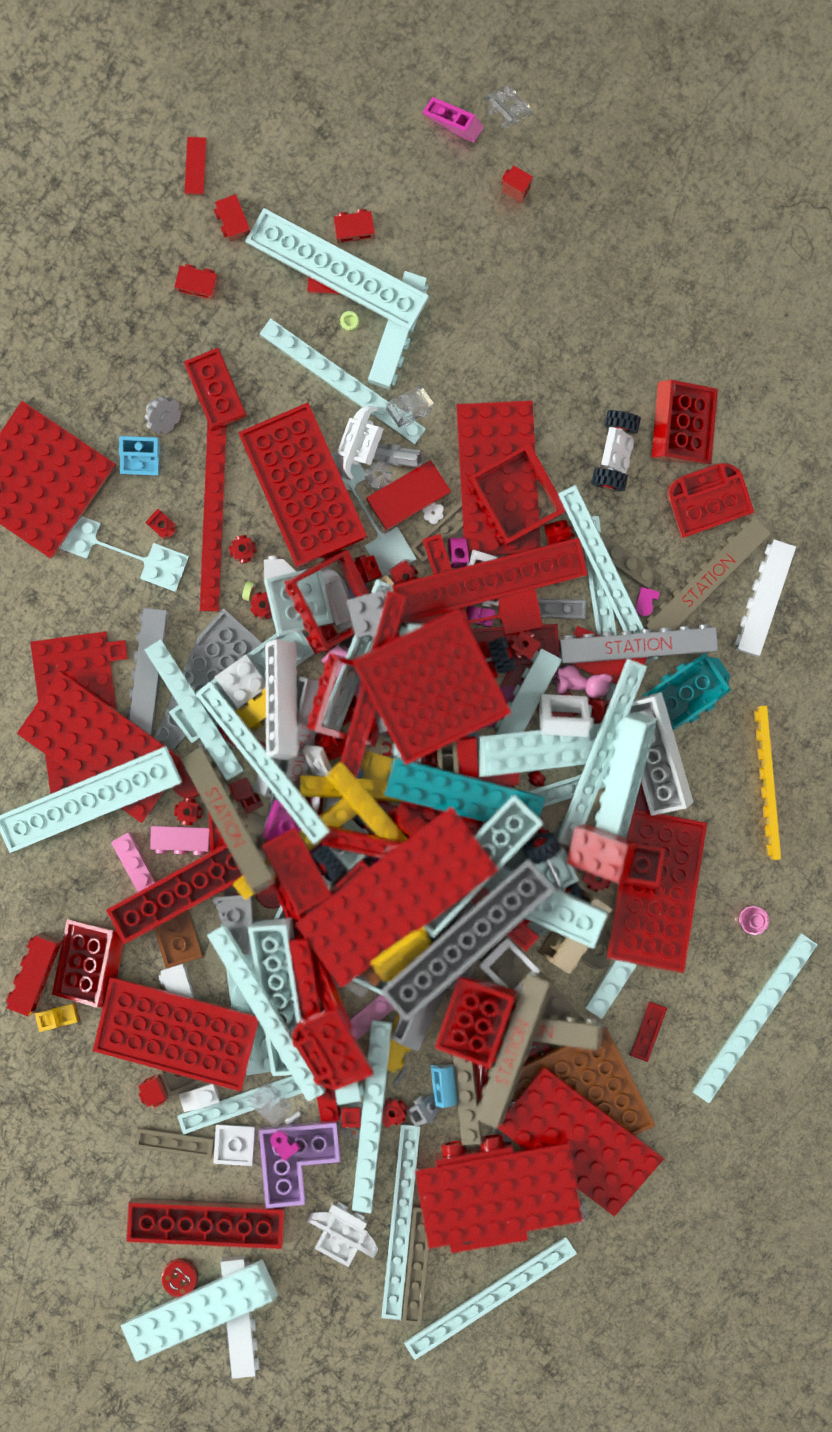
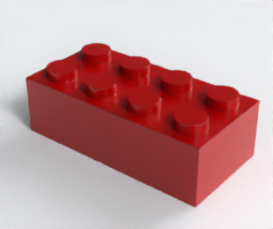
M39 933L30 938L27 948H29L28 954L24 955L21 960L20 966L22 969L14 978L13 984L15 987L7 996L6 1003L8 1005L6 1009L27 1017L35 1013L62 940L44 933Z

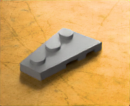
M242 896L212 897L223 925L227 926L242 953L252 954L248 927L253 924L252 896L247 900Z

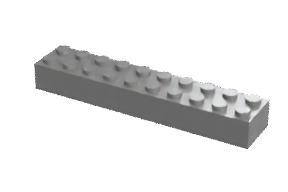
M530 860L526 861L382 989V994L406 1021H410L552 895L556 889Z

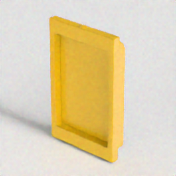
M365 751L363 762L359 769L364 771L362 779L388 780L390 776V763L394 759Z
M422 927L418 931H414L370 963L383 983L385 981L391 982L433 945L432 940L429 938L427 931Z

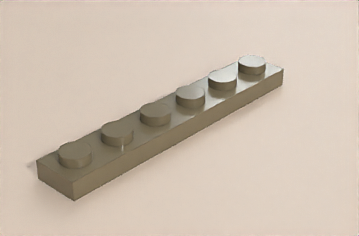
M413 1206L402 1324L421 1326L429 1249L422 1209L418 1206Z

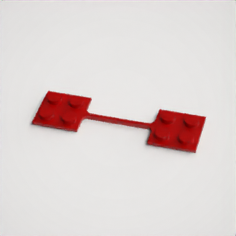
M535 589L498 598L500 612L497 615L466 621L467 624L499 618L503 622L505 634L543 627ZM442 613L408 622L428 623L442 616Z

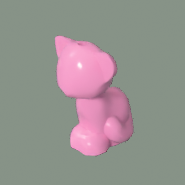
M569 664L557 668L554 674L557 693H564L567 689H585L590 698L605 697L610 690V682L612 680V677L607 674L593 675L587 680L581 675L576 666Z

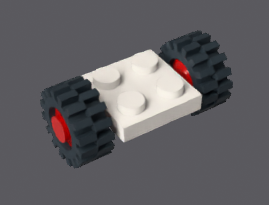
M620 410L607 411L604 426L609 429L601 465L609 469L595 468L591 482L592 485L607 490L625 491L628 479L626 472L630 465L631 450L634 447V437L630 436L629 433H638L641 417Z

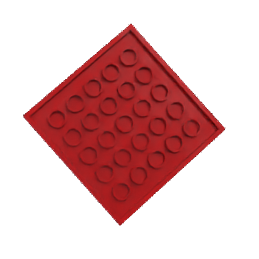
M21 401L0 432V525L52 559L116 467V464Z
M459 607L352 660L405 765L511 714V710Z

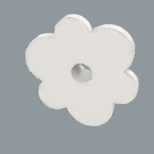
M433 503L422 510L425 514L424 519L426 521L429 520L431 524H437L438 520L443 518V506L440 504L436 505V503Z

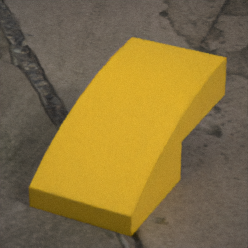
M76 1003L35 1013L39 1032L80 1021Z

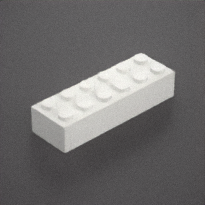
M662 692L634 698L629 714L636 711L657 718L641 779L650 814L652 816L685 809L693 803V799Z

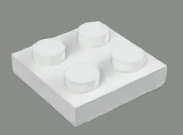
M246 654L214 676L236 708H239L266 688L265 680Z
M216 1124L214 1164L252 1166L255 1126Z

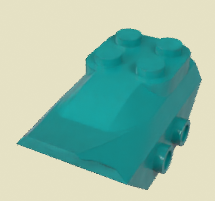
M704 653L689 664L684 662L676 667V673L671 675L669 672L660 678L661 683L642 695L647 696L662 692L673 730L688 721L690 724L700 718L699 713L704 710L706 713L716 707L714 703L732 691L729 688L731 675L718 657H709Z

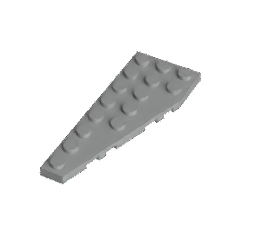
M223 608L198 636L182 674L195 693L213 680L214 676L245 654L247 655L262 644V642ZM172 695L154 737L174 751L185 739L186 735L169 713L170 710L179 705Z

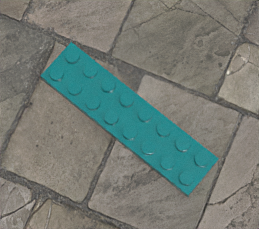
M398 757L394 758L384 793L385 796L442 811L453 807L458 815L484 822H489L513 796H517L539 818L545 802V796L417 762L405 765L403 759Z

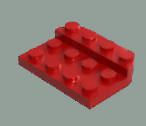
M717 463L676 478L668 486L667 499L670 502L681 538L755 513L741 471L732 464Z
M403 800L395 812V821L398 829L411 837L445 811ZM459 815L473 835L483 824L481 820Z
M337 1006L308 1019L304 1017L296 1024L292 1035V1045L299 1049L314 1075L313 1082L317 1086L320 1084L335 1091L373 1075L374 1070Z

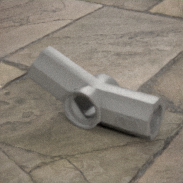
M378 443L373 460L381 461L391 466L400 467L405 465L419 468L423 464L424 459L423 451L408 449L395 444L384 445Z

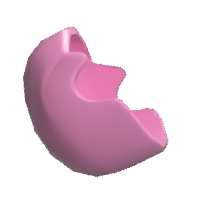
M756 905L746 907L739 917V923L742 928L751 935L764 933L768 929L770 922L768 913Z

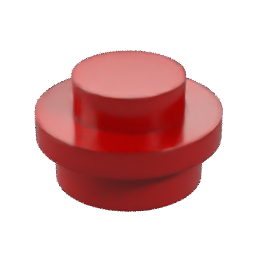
M538 770L529 772L528 781L535 787H543L546 780L545 776Z

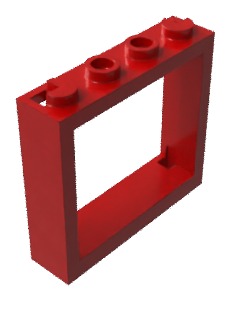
M530 443L469 476L468 480L470 482L467 484L471 492H476L479 498L477 499L478 505L482 510H486L488 523L491 527L495 526L497 533H495L496 537L505 546L566 513L555 487ZM525 455L556 511L508 537L477 481Z
M348 549L338 552L284 582L286 585L285 590L292 597L295 603L294 608L301 615L303 626L310 633L312 644L318 651L327 650L355 634L354 629L351 626L325 641L297 582L337 561L355 598L370 594Z
M329 653L327 662L324 663L323 675L319 679L318 692L313 698V708L308 716L307 728L334 737L347 738L348 733L323 727L322 722L340 664L343 663L355 667L352 662L353 659ZM375 714L366 745L376 747L380 734Z

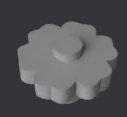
M160 396L150 401L146 407L145 419L148 421L146 426L156 434L160 432L166 434L168 431L173 430L174 424L180 421L182 414L179 410L180 404L171 396L167 398Z

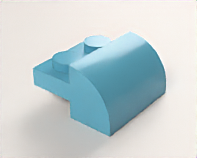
M119 436L120 474L159 475V437Z
M454 1064L430 1065L436 1106L447 1108L458 1105Z

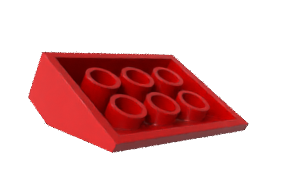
M672 379L658 382L651 458L685 463L712 464L718 389Z
M67 919L52 995L103 1008L109 979L111 976L117 977L124 945L116 929Z
M459 976L435 1049L490 1069L518 991L500 984Z

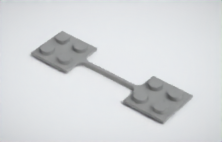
M384 591L346 600L356 638L367 635L375 637L385 601ZM376 709L375 717L379 733L388 731Z

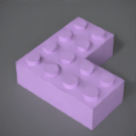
M315 1121L260 1127L259 1138L266 1208L305 1205L303 1165L340 1162L337 1121ZM277 1130H284L287 1132L291 1143L297 1141L301 1146L297 1152L285 1161L280 1157L270 1141L271 1136Z

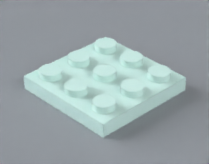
M305 570L264 579L277 636L305 630L303 619L294 608L295 603L292 597L287 594L284 583ZM319 570L297 582V585L317 625L321 626L333 623L322 571Z

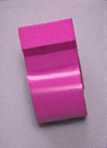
M449 538L448 554L452 568L464 567L469 563L468 547L465 538Z
M643 587L639 589L635 609L640 617H646L651 614L653 610L652 600L657 601L660 592Z
M468 606L467 608L469 621L494 616L495 614L493 609ZM493 619L472 624L490 628L492 627Z
M277 1130L271 1136L272 1146L284 1161L301 1148L297 1141L294 1143L289 1141V1136L284 1130Z

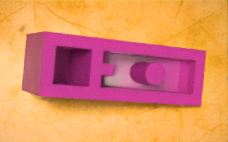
M434 97L431 98L422 112L425 116L449 131L473 143L484 128L476 115Z

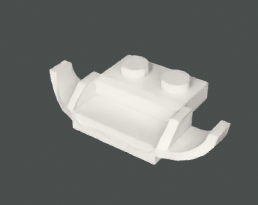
M363 407L356 413L353 419L350 418L337 451L340 472L347 479L353 480L354 476L350 473L352 464L358 466L360 462L371 465L375 456V451L384 429L373 425V422L369 421L368 418L372 412H378L379 408Z
M326 566L321 571L333 623L339 625L342 632L353 626L346 601L352 598L345 579L336 570Z
M311 1213L306 1221L323 1231L314 1249L346 1267H349L357 1250L373 1259L378 1252L376 1243L367 1231L359 1229L332 1213Z

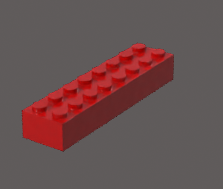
M225 844L106 909V912L123 944H127L234 886L233 883L241 878L243 873L229 847Z
M131 1198L128 1202L126 1242L282 1249L285 1207L266 1208L265 1204Z

